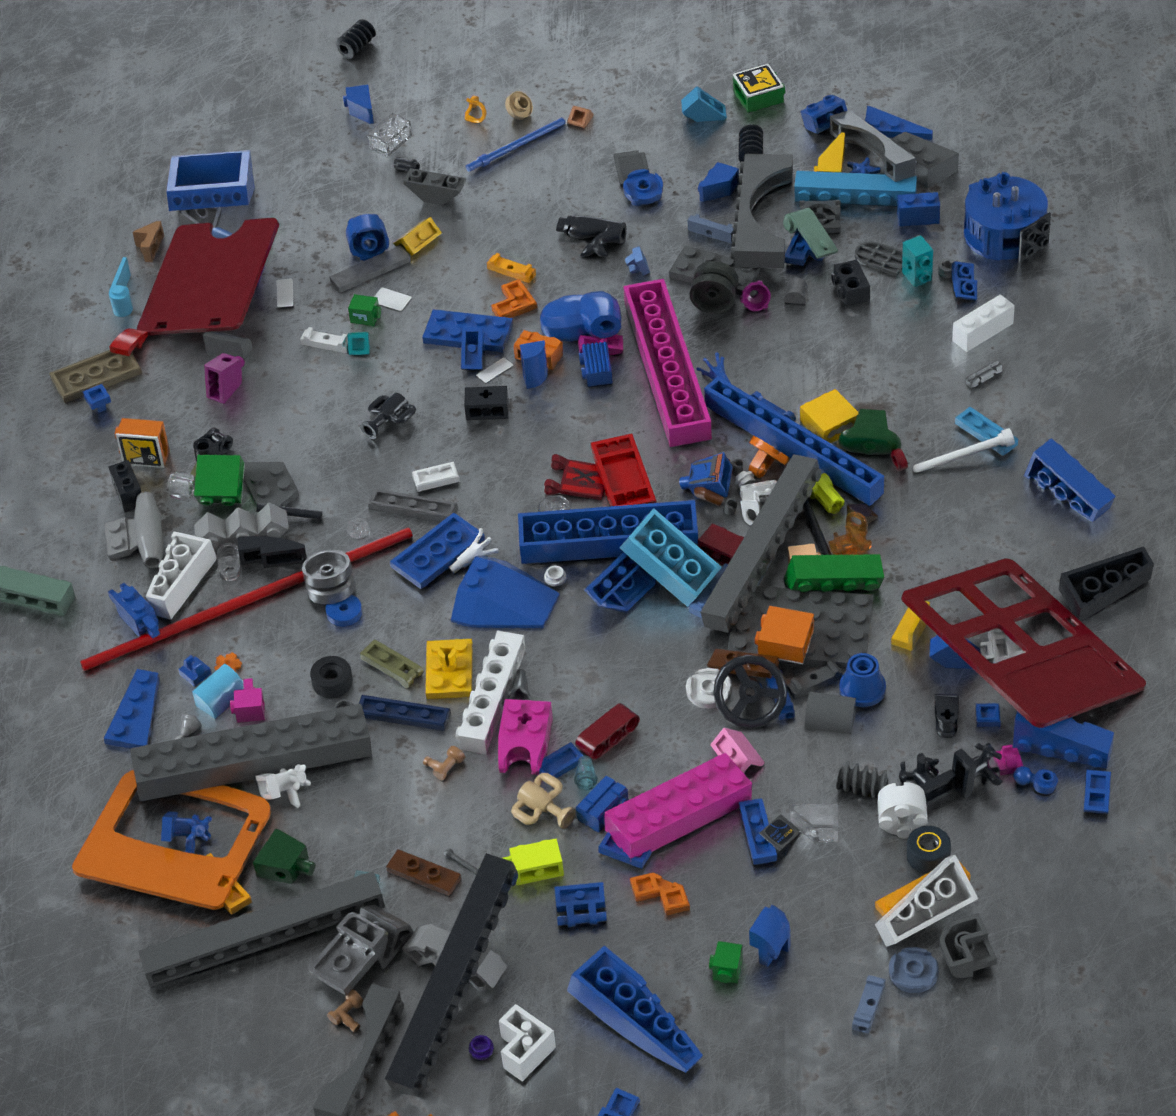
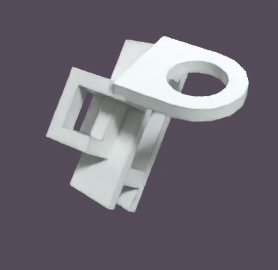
M776 480L740 486L742 515L747 524L752 525L754 522L748 517V510L752 509L758 515L761 510L760 502H766L777 483Z
M989 631V641L980 642L979 644L981 654L988 661L992 660L993 663L1026 653V651L1019 650L1018 645L1002 631Z

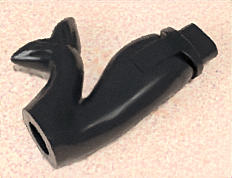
M568 215L567 218L559 217L556 231L564 232V235L577 239L595 237L584 248L580 256L588 257L596 253L598 256L606 257L608 254L603 245L608 243L623 244L626 239L627 226L625 222L599 217H572V215Z

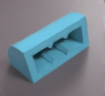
M223 664L192 691L196 707L216 719L230 707V700H234V690H244L243 680L231 667Z

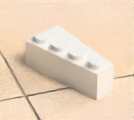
M173 532L171 536L172 542L167 545L165 550L166 556L164 561L161 560L158 566V575L154 576L146 594L147 601L154 609L156 616L172 619L216 561L217 557L211 540Z
M956 855L945 858L875 924L886 947L898 943L979 899Z

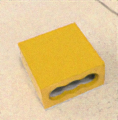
M834 389L801 405L800 423L807 430L834 444L838 442L841 432L854 426L859 412Z

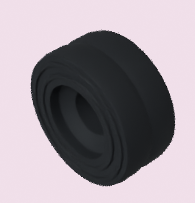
M326 656L317 660L310 671L314 691L324 698H337L346 694L353 683L349 663L339 656ZM336 674L337 678L327 680L326 676Z

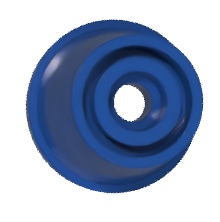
M859 653L853 655L848 660L845 674L841 677L839 683L841 696L856 698L857 707L873 706L884 698L886 681L881 674L878 660L874 656L867 653Z

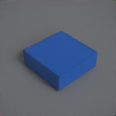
M999 703L976 704L977 727H1000Z

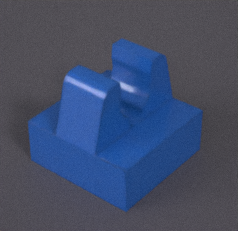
M102 384L83 391L84 398L92 410L97 408L98 413L105 411L106 404L111 403L110 396Z
M192 655L184 660V665L178 669L180 676L194 687L212 674L209 666Z

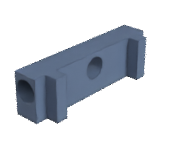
M699 214L691 215L688 218L689 231L732 243V235L734 234L732 224L726 226L702 219Z
M871 975L867 977L859 1006L854 1014L852 1030L869 1034L886 985V979Z

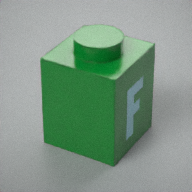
M354 294L348 307L350 323L368 326L375 325L382 311L378 303V297Z

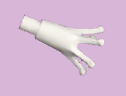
M482 528L479 529V533L471 546L456 558L457 561L449 566L454 574L462 567L465 568L470 565L476 556L499 553V548L483 551L486 546L491 544L490 537L481 544H478L483 534Z

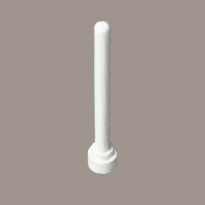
M1010 428L1002 430L1000 434H997L998 437L915 464L912 470L915 473H919L998 445H1006V447L1015 445L1012 431Z

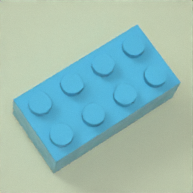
M654 508L620 546L624 553L687 607L698 597L722 568Z

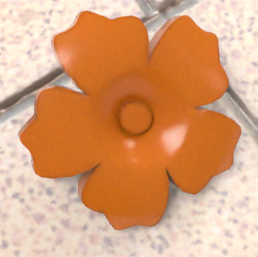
M231 652L226 654V657L222 655L216 657L217 666L214 669L216 671L223 664H226L236 672V669L241 668L242 662L237 659V654Z

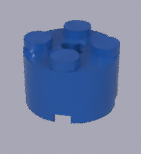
M363 214L349 219L346 227V238L353 256L366 261L382 254L388 249V234L384 222L377 214Z

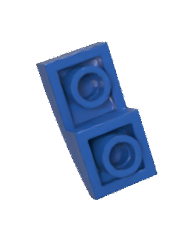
M954 261L952 263V281L956 298L976 301L977 280H974V264Z

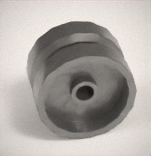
M325 550L313 554L303 562L301 569L306 583L305 586L309 599L313 602L334 604L345 600L354 592L356 584L349 556L344 552Z

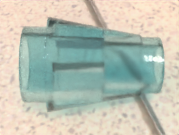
M582 756L578 760L574 782L579 789L588 791L595 787L598 778L592 759L588 756Z

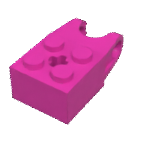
M505 699L498 734L499 773H506L513 762L522 760L531 765V775L539 774L543 759L547 756L553 723L551 702Z

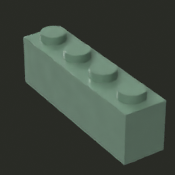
M0 566V601L65 616L76 598L71 582L29 573L24 570H16L7 566Z

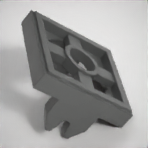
M840 200L799 201L800 210L805 208L817 210V213H814L816 217L821 216L825 218V220L819 222L827 233H841ZM830 209L835 215H827L823 213V210Z

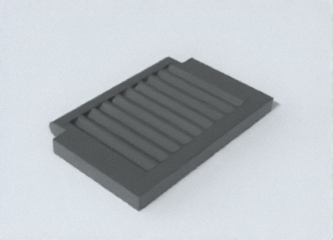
M639 150L613 154L620 187H623L624 180L627 179L631 172L640 169L649 170L644 152L639 153Z

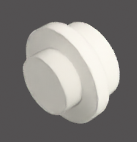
M752 471L740 472L735 478L734 485L736 488H740L742 485L755 483L754 474Z
M556 565L550 566L544 574V580L550 586H560L567 579L563 568Z

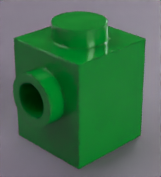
M717 942L715 955L711 954L709 959V969L713 970V980L722 983H738L743 961L742 944Z

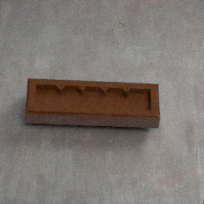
M715 648L707 667L721 670L733 658L747 654L763 656L775 663L776 666L779 664L778 656ZM743 665L748 676L772 678V674L760 665Z
M397 849L386 866L387 872L449 897L461 880L460 873Z

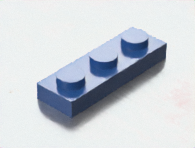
M763 799L739 802V811L753 865L777 861L775 847L759 834L769 825Z

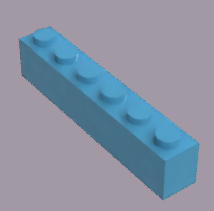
M796 171L794 186L795 202L840 200V204L897 206V195L916 194L917 176L894 182L885 174Z

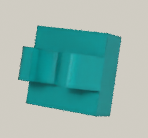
M369 332L347 334L349 355L370 354Z

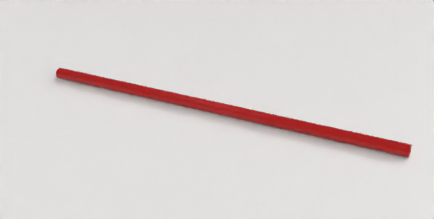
M408 527L345 554L349 556L350 562H353L410 539L413 535ZM302 571L162 627L158 629L160 635L155 638L145 634L81 660L82 669L87 671L305 581Z

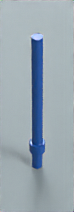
M561 117L489 154L478 156L477 160L465 165L466 170L470 172L479 167H485L491 161L565 125L564 118Z

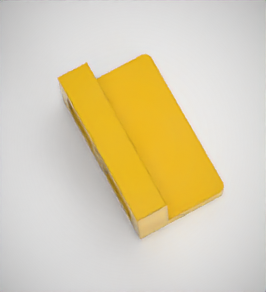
M429 217L418 223L393 242V244L397 246L402 243L409 255L412 256L442 234L433 219Z
M909 607L891 638V644L913 651L926 624Z

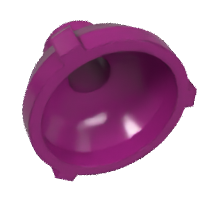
M758 280L748 284L743 289L740 302L751 311H760L768 308L771 294L767 286ZM756 290V294L751 296V291Z

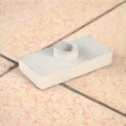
M454 462L412 472L418 492L460 482Z

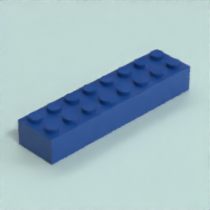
M695 500L518 513L521 564L619 557L623 553L620 546L653 508L698 546Z

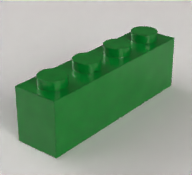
M880 554L792 555L783 581L791 590H800L801 592L810 590L852 591L854 589L873 591L880 588L884 580V572Z

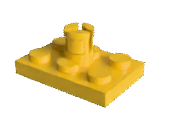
M472 638L427 641L426 699L470 697L473 676Z

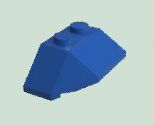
M623 552L584 591L599 607L626 613L656 584V579Z

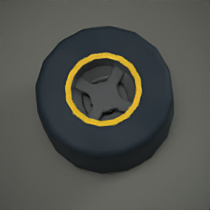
M931 825L921 826L909 834L907 840V860L917 871L929 873L945 858L951 856L950 837L939 827Z

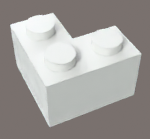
M516 1004L499 1020L501 1038L508 1042L501 1050L503 1068L523 1082L556 1048L554 1030Z

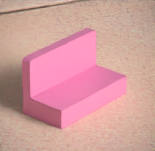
M723 728L710 744L718 756L726 752L743 773L751 764L761 767L765 764L740 731Z

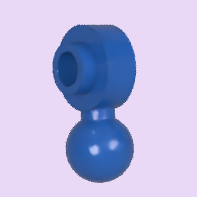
M1021 766L1013 774L1017 784L1027 785L1032 783L1034 789L1041 794L1053 793L1058 783L1056 774L1046 769L1039 770L1033 774L1028 767Z

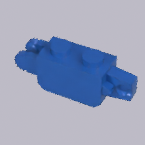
M122 583L120 584L121 592L116 593L113 589L108 591L110 599L116 605L118 614L137 636L145 632L152 638L160 635L158 619L154 609L133 586L129 587Z

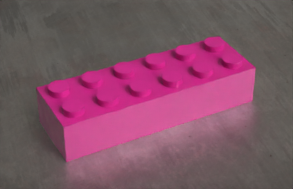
M725 752L606 811L605 831L611 834V839L620 849H623V852H626L630 860L636 856L640 858L644 852L650 849L652 852L738 809L739 802L752 800V782Z

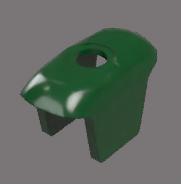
M860 409L854 426L841 432L838 440L843 450L867 455H890L893 450L901 449L902 445L899 436L888 429L886 411L874 409Z

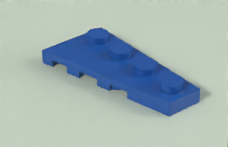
M136 670L104 736L105 744L128 749L149 745V737H151L152 731L151 723L155 712L154 704L157 699L160 680L157 672Z

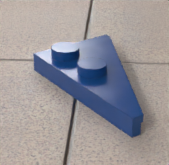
M867 106L865 121L886 137L893 138L903 132H907L925 140L933 139L932 130L872 106Z

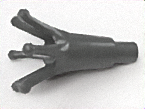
M524 669L517 670L512 691L508 692L509 696L507 699H529L535 701L529 694L526 671Z

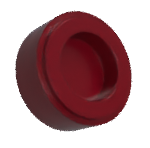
M900 448L893 450L891 457L898 471L907 469L908 463L903 451Z

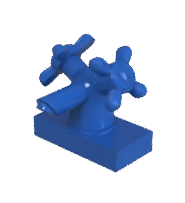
M167 812L162 817L161 841H172L176 836L186 837L185 852L195 854L196 836L201 837L204 841H208L211 838L208 828L212 817L207 816L204 820H200L199 816L194 814L192 819L178 817V812Z

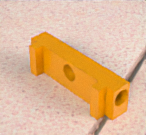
M499 253L493 255L487 262V269L530 283L536 276V269L532 268L531 264L523 265L502 258Z

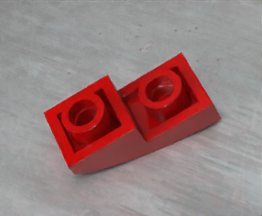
M132 328L124 330L109 346L110 352L130 356L134 348L140 349L148 337V332Z

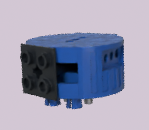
M1006 172L998 173L997 176L983 178L979 182L970 184L969 192L965 199L964 238L967 245L975 253L991 260L999 261L1019 258V262L1045 248L1049 244L1051 213H1047L1048 200L1044 191L1035 183L1020 177H1010Z

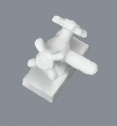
M298 764L295 766V769H289L288 771L281 769L278 774L263 773L255 776L261 797L264 799H275L281 797L280 792L287 790L290 804L299 808L301 805L296 790L299 789L300 785H311V782L306 779V774L304 773L306 765Z

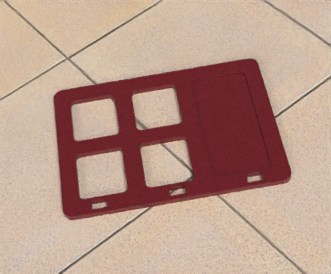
M1004 558L905 590L901 596L902 602L1035 727L1044 728L1143 691L1146 686V681L1011 559ZM1006 575L1032 598L1005 608H999L975 585ZM1021 577L1024 578L1028 583L1026 584V583L1021 579ZM959 591L984 615L951 625L925 601ZM1047 612L1073 636L1040 646L1015 622ZM1067 620H1070L1075 625V627H1073ZM994 629H1000L1026 653L997 663H991L966 639ZM1115 664H1118L1124 671L1120 670Z

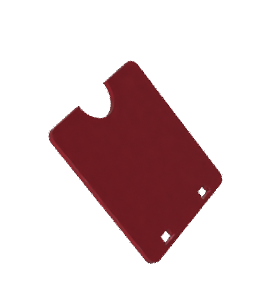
M276 218L245 220L234 234L226 238L213 237L212 223L179 226L175 230L137 325V330L148 332V335L227 331L236 330L241 327L280 225ZM220 321L219 325H212L213 322ZM160 325H166V328L159 327Z

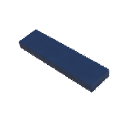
M361 695L358 703L362 705L365 719L445 731L451 715L450 708Z

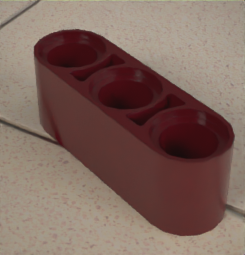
M618 703L582 731L575 741V746L591 759L597 760L629 735L638 726L640 717L624 704Z

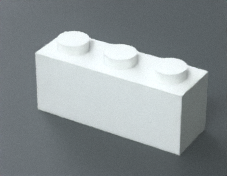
M998 295L953 323L952 341L968 352L1014 323L1015 305L1002 295Z

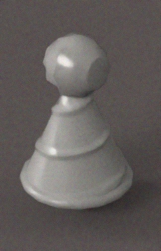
M183 714L181 716V735L176 736L174 740L186 738L202 727L201 722L195 715Z

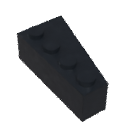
M1143 546L1061 573L1058 589L1071 613L1082 622L1149 581L1152 576L1154 562Z

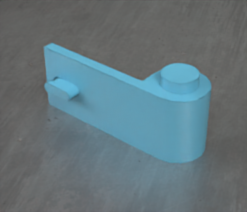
M127 257L122 258L109 290L112 311L117 317L128 316L133 311L130 293L126 287L131 276Z

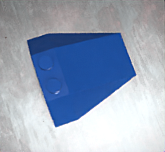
M476 556L457 589L451 622L471 628H543L560 597V593L507 561L489 556Z

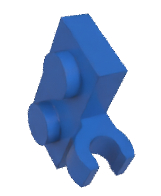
M796 232L785 253V263L804 266L809 255L817 261H823L824 257L817 259L801 233Z

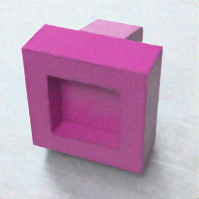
M1012 744L1002 746L1001 751H996L1002 754L1001 760L994 757L996 766L1000 769V776L1013 774L1018 767L1023 766L1018 749L1013 748Z

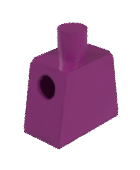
M222 353L204 365L206 398L222 404L226 403L242 383L241 368L245 365L242 357H234Z

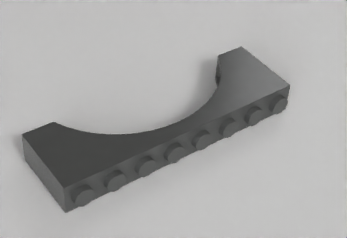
M745 154L744 162L740 163L738 197L736 199L733 228L734 234L732 235V246L735 247H731V259H735V267L784 268L785 239L763 229L755 221L751 212L755 204L766 193L779 186L792 183L793 154Z

